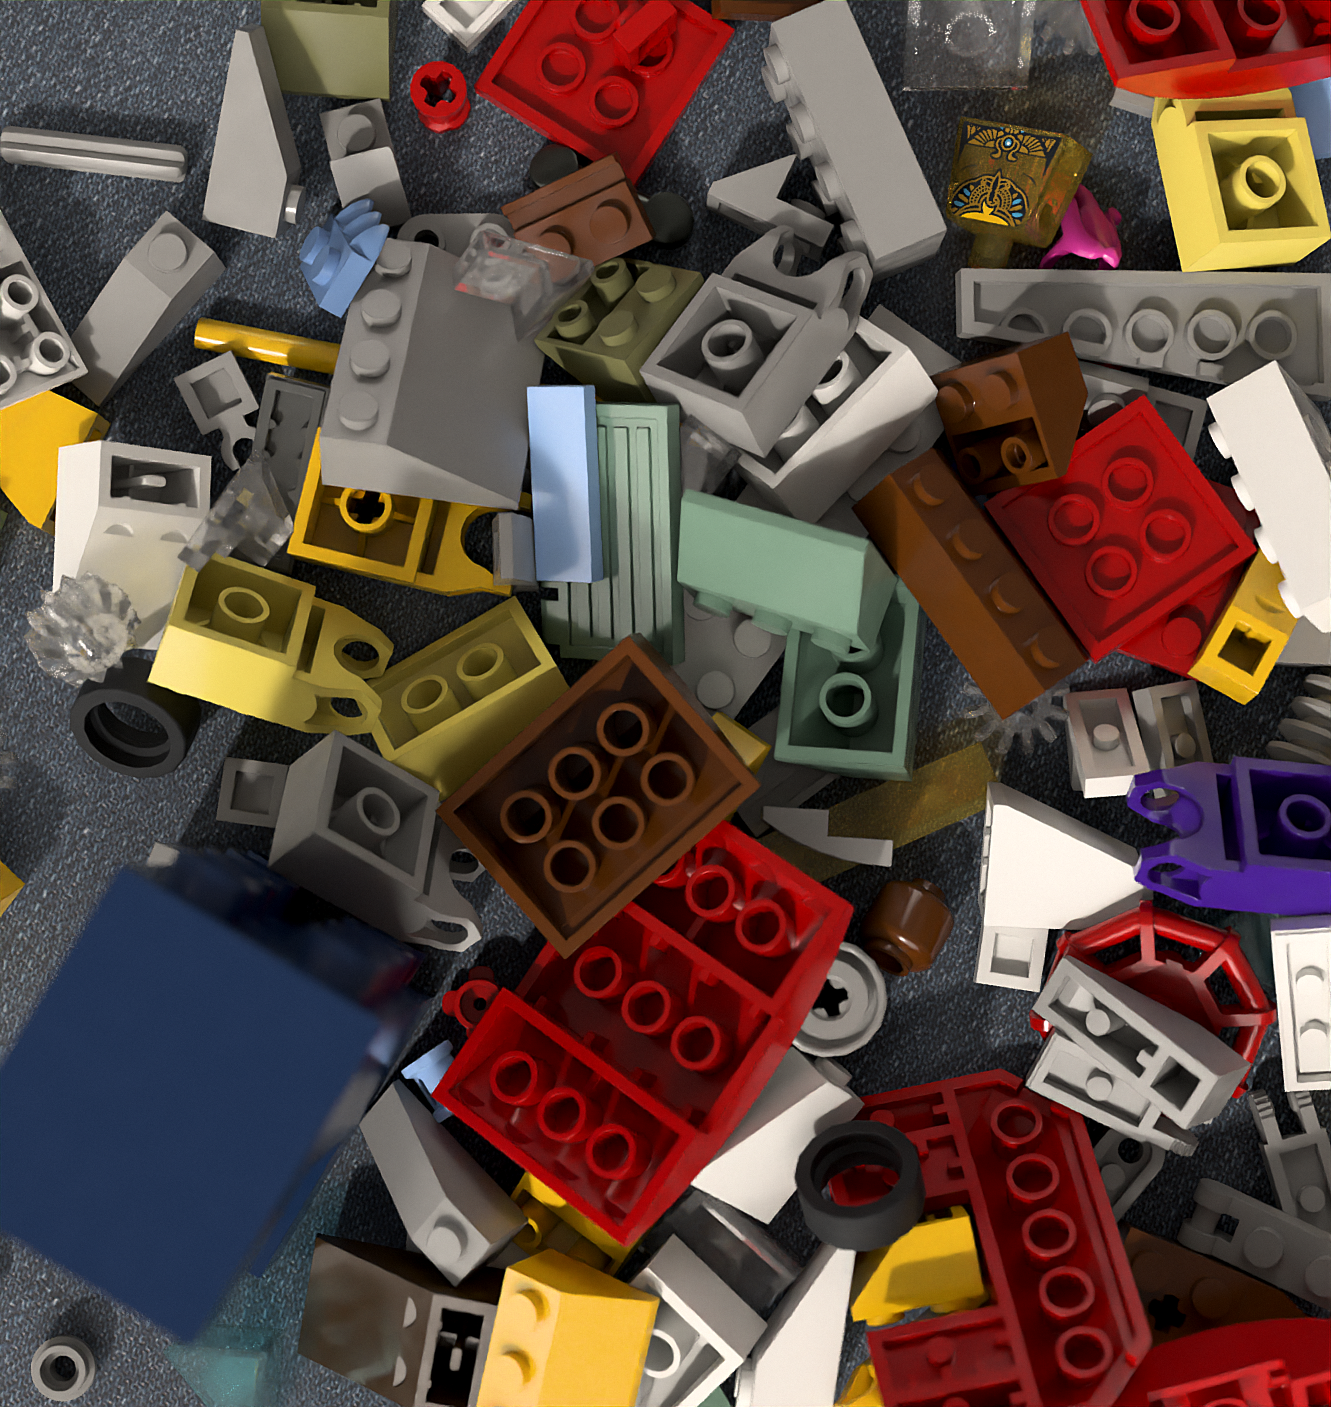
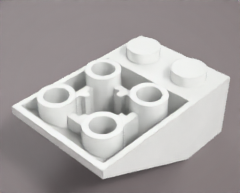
M0 210V410L82 377L88 373V370Z
M104 440L59 447L50 641L158 650L168 614L193 545L201 546L209 522L212 456Z

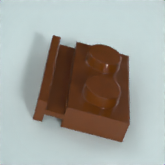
M617 151L500 207L504 216L507 215L515 231L513 235L540 291L642 245L657 236L630 177L627 178L620 163L621 158Z

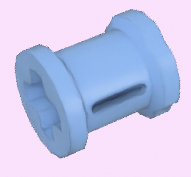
M448 1039L401 1071L406 1079H414L435 1110L433 1118L438 1124L453 1114L430 1096L454 1061L450 1054L453 1046Z

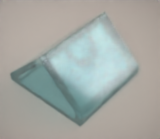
M216 1323L192 1348L175 1339L163 1351L164 1355L207 1407H278L285 1329Z

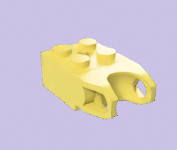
M1289 88L1212 99L1155 97L1151 127L1182 272L1293 266L1331 239L1330 225L1305 117L1296 116Z
M193 545L168 614L148 682L305 733L330 734L332 731L337 730L347 736L371 733L381 711L383 700L362 679L383 676L393 653L394 644L380 629L345 607L314 597L316 590L314 585ZM361 641L372 645L379 655L371 661L362 662L342 652V649L351 642ZM332 697L354 698L360 701L367 711L359 717H345L333 709L331 699Z

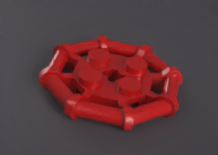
M1152 899L1139 900L1138 907L1072 934L1065 931L1056 941L1058 952L1045 983L1046 986L1062 957L1070 955L1200 1024L1215 1037L1216 1034L1217 1036L1219 1035L1222 1027H1239L1231 1049L1251 1063V1066L1231 1096L1235 1099H1239L1248 1090L1249 1087L1246 1079L1269 1024L1277 1020V1005L1266 997L1239 943L1241 940L1240 933L1231 926L1222 929L1153 905ZM1154 933L1205 950V952L1193 963L1185 960L1182 955L1175 951L1155 950ZM1141 934V951L1108 965L1103 964L1093 955ZM1220 965L1240 1001L1239 1004L1221 1005L1207 979ZM1031 1009L1029 1012L1030 1026L1040 1032L1045 1042L1054 1026ZM1161 1112L1160 1116H1164L1170 1119L1167 1115Z

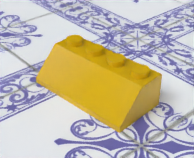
M551 1248L508 1266L476 1407H635L660 1298Z

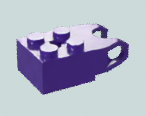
M1234 756L1231 765L1198 761L1134 775L1126 794L1127 807L1154 823L1169 827L1180 836V838L1141 849L1138 862L1133 867L1134 881L1150 890L1163 893L1191 906L1300 917L1331 914L1330 765ZM1157 788H1167L1177 792V794L1157 799L1144 796V793ZM1168 862L1181 866L1170 872H1157L1151 869L1157 864Z

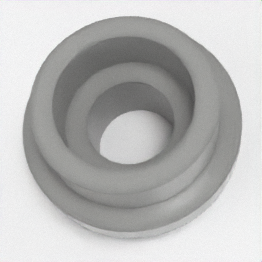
M57 1335L48 1339L37 1349L31 1362V1376L34 1385L44 1396L55 1401H70L80 1397L91 1387L97 1373V1360L94 1351L83 1339L73 1335ZM68 1356L74 1361L76 1372L73 1377L66 1378L57 1373L55 1368L57 1357Z

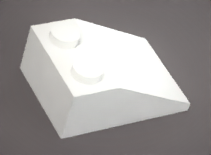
M674 1233L626 1282L660 1298L635 1407H697L746 1359L768 1326L748 1304Z
M822 1241L767 1320V1328L752 1348L751 1359L746 1358L737 1367L734 1385L735 1407L833 1406L856 1251L841 1250Z

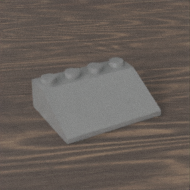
M386 238L377 260L350 303L319 435L322 484L518 511L530 446L527 387L541 385L546 354L538 348L534 338L552 319L554 302L432 244Z

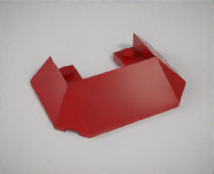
M1002 1068L859 1097L865 1104L852 1121L882 1122L899 1129L914 1144L926 1189L923 1212L964 1204L965 1210L969 1215L974 1243L992 1305L866 1332L867 1345L882 1407H1111L1150 1347L1152 1337L1082 1114L1024 1087L1023 1079ZM859 1165L845 1169L828 1182L831 1201L844 1206H860L876 1202L891 1192L899 1181V1176L895 1171L880 1165Z

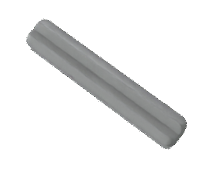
M17 126L4 127L0 137V156L8 163L171 182L184 181L187 173L188 154L181 145Z

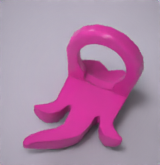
M1047 169L1043 178L1054 190L1048 191L1042 199L1058 212L1063 236L1042 257L1038 269H1052L1053 265L1061 257L1068 253H1074L1088 259L1099 258L1098 270H1116L1122 257L1121 243L1116 226L1122 220L1120 212L1114 207H1110L1103 213L1097 200L1086 187L1071 177Z

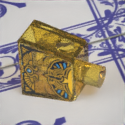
M961 116L955 143L946 214L949 220L969 233L976 235L967 265L978 269H1006L1013 243L1046 248L1050 245L1090 164L1092 153L1067 134Z

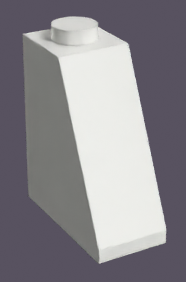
M987 782L978 904L984 926L1084 930L1138 907L1139 900H1153V890L1134 881L1133 867L1139 859L1136 848L1000 782Z
M794 1046L789 1048L744 1118L691 1184L769 1224L797 1189L794 1174L798 1157L811 1139L831 1126L852 1121L865 1103L846 1085L852 1078L851 1074L831 1057L818 1056L815 1060Z

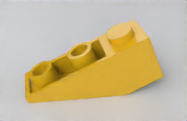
M1260 546L1257 548L1256 555L1252 557L1187 673L1242 705L1247 704L1259 693L1299 618H1295L1292 615L1278 589V583L1286 580L1279 562L1272 564Z

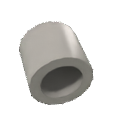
M842 941L826 979H829L830 984L834 988L844 987L847 998L837 1003L839 1013L834 1016H827L826 1011L822 1007L811 1008L801 1029L792 1042L801 1051L820 1057L847 1055L867 1044L881 1027L887 1007L885 980L875 961L856 945Z

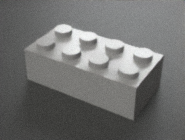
M825 0L771 23L769 44L767 48L763 49L767 65L761 67L762 77L774 103L784 100L792 122L786 125L792 147L795 153L798 154L797 157L800 160L809 157L814 168L817 180L812 181L811 186L820 210L825 213V217L834 214L843 237L836 239L840 256L852 250L864 253L874 274L870 285L935 258L947 231L946 224L847 1Z

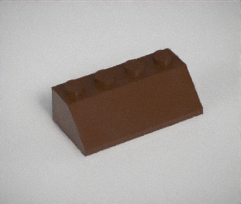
M932 447L896 469L851 507L1002 720H1005L1039 697L1090 659L941 450Z

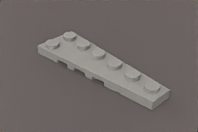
M961 268L955 274L956 337L1012 347L1068 331L1078 359L1224 385H1231L1276 360L1311 400H1331V273Z

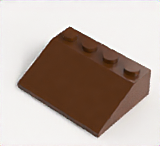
M639 632L624 638L444 801L435 812L563 958L566 959L763 784L685 682Z

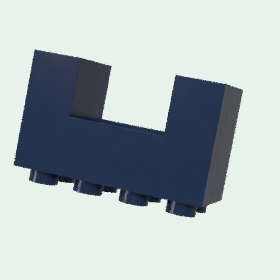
M182 844L170 865H120L0 1062V1232L192 1348L216 1324L246 1272L260 1279L279 1259L436 995L412 982L413 977L427 956L425 951L413 943L402 942L359 918L356 921L345 917L342 924L329 919L324 927L304 917L301 913L313 893L267 868L269 861L267 855L252 848H249L245 854L232 847H229L226 853L211 846H206L202 853Z

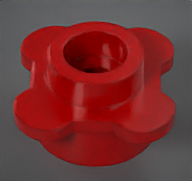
M487 966L472 968L469 971L468 980L458 990H450L443 996L442 1008L444 1013L448 1016H456L457 1020L467 1028L466 1034L468 1038L502 989L494 981L493 970ZM477 998H483L486 1001L487 1005L484 1010H477L475 1008L474 1002Z

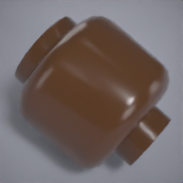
M914 878L911 882L894 880L882 886L862 918L859 927L860 937L865 944L863 951L875 961L880 969L895 976L904 977L909 972L919 973L928 970L933 965L951 935L955 923L951 910L944 903L946 896L943 891L935 884L921 878Z

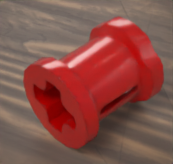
M431 61L421 66L413 75L410 83V96L418 110V118L421 124L428 130L439 134L460 129L468 120L471 112L467 83L462 72L453 64L444 61ZM446 89H450L453 98L451 103L440 100L435 107L431 105L429 99L431 92L441 96Z

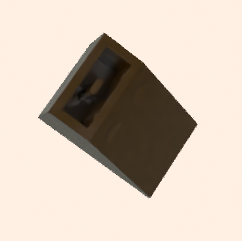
M317 1233L297 1353L403 1407H476L506 1270L486 1266L455 1287L423 1253Z

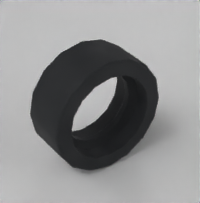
M113 657L94 667L70 709V728L78 745L94 761L113 772L131 777L158 778L175 771L186 758L200 728L202 709L198 699L148 682L154 661L139 657ZM105 702H123L137 706L153 715L165 727L167 733H149L135 729L119 720L107 708Z
M853 1120L834 1125L812 1138L798 1157L794 1179L806 1224L821 1241L841 1250L869 1251L888 1246L909 1233L923 1214L926 1189L920 1162L914 1144L899 1129L879 1121ZM859 1165H880L895 1171L899 1176V1181L891 1192L876 1202L860 1206L838 1205L824 1199L822 1195V1190L831 1178L845 1169Z

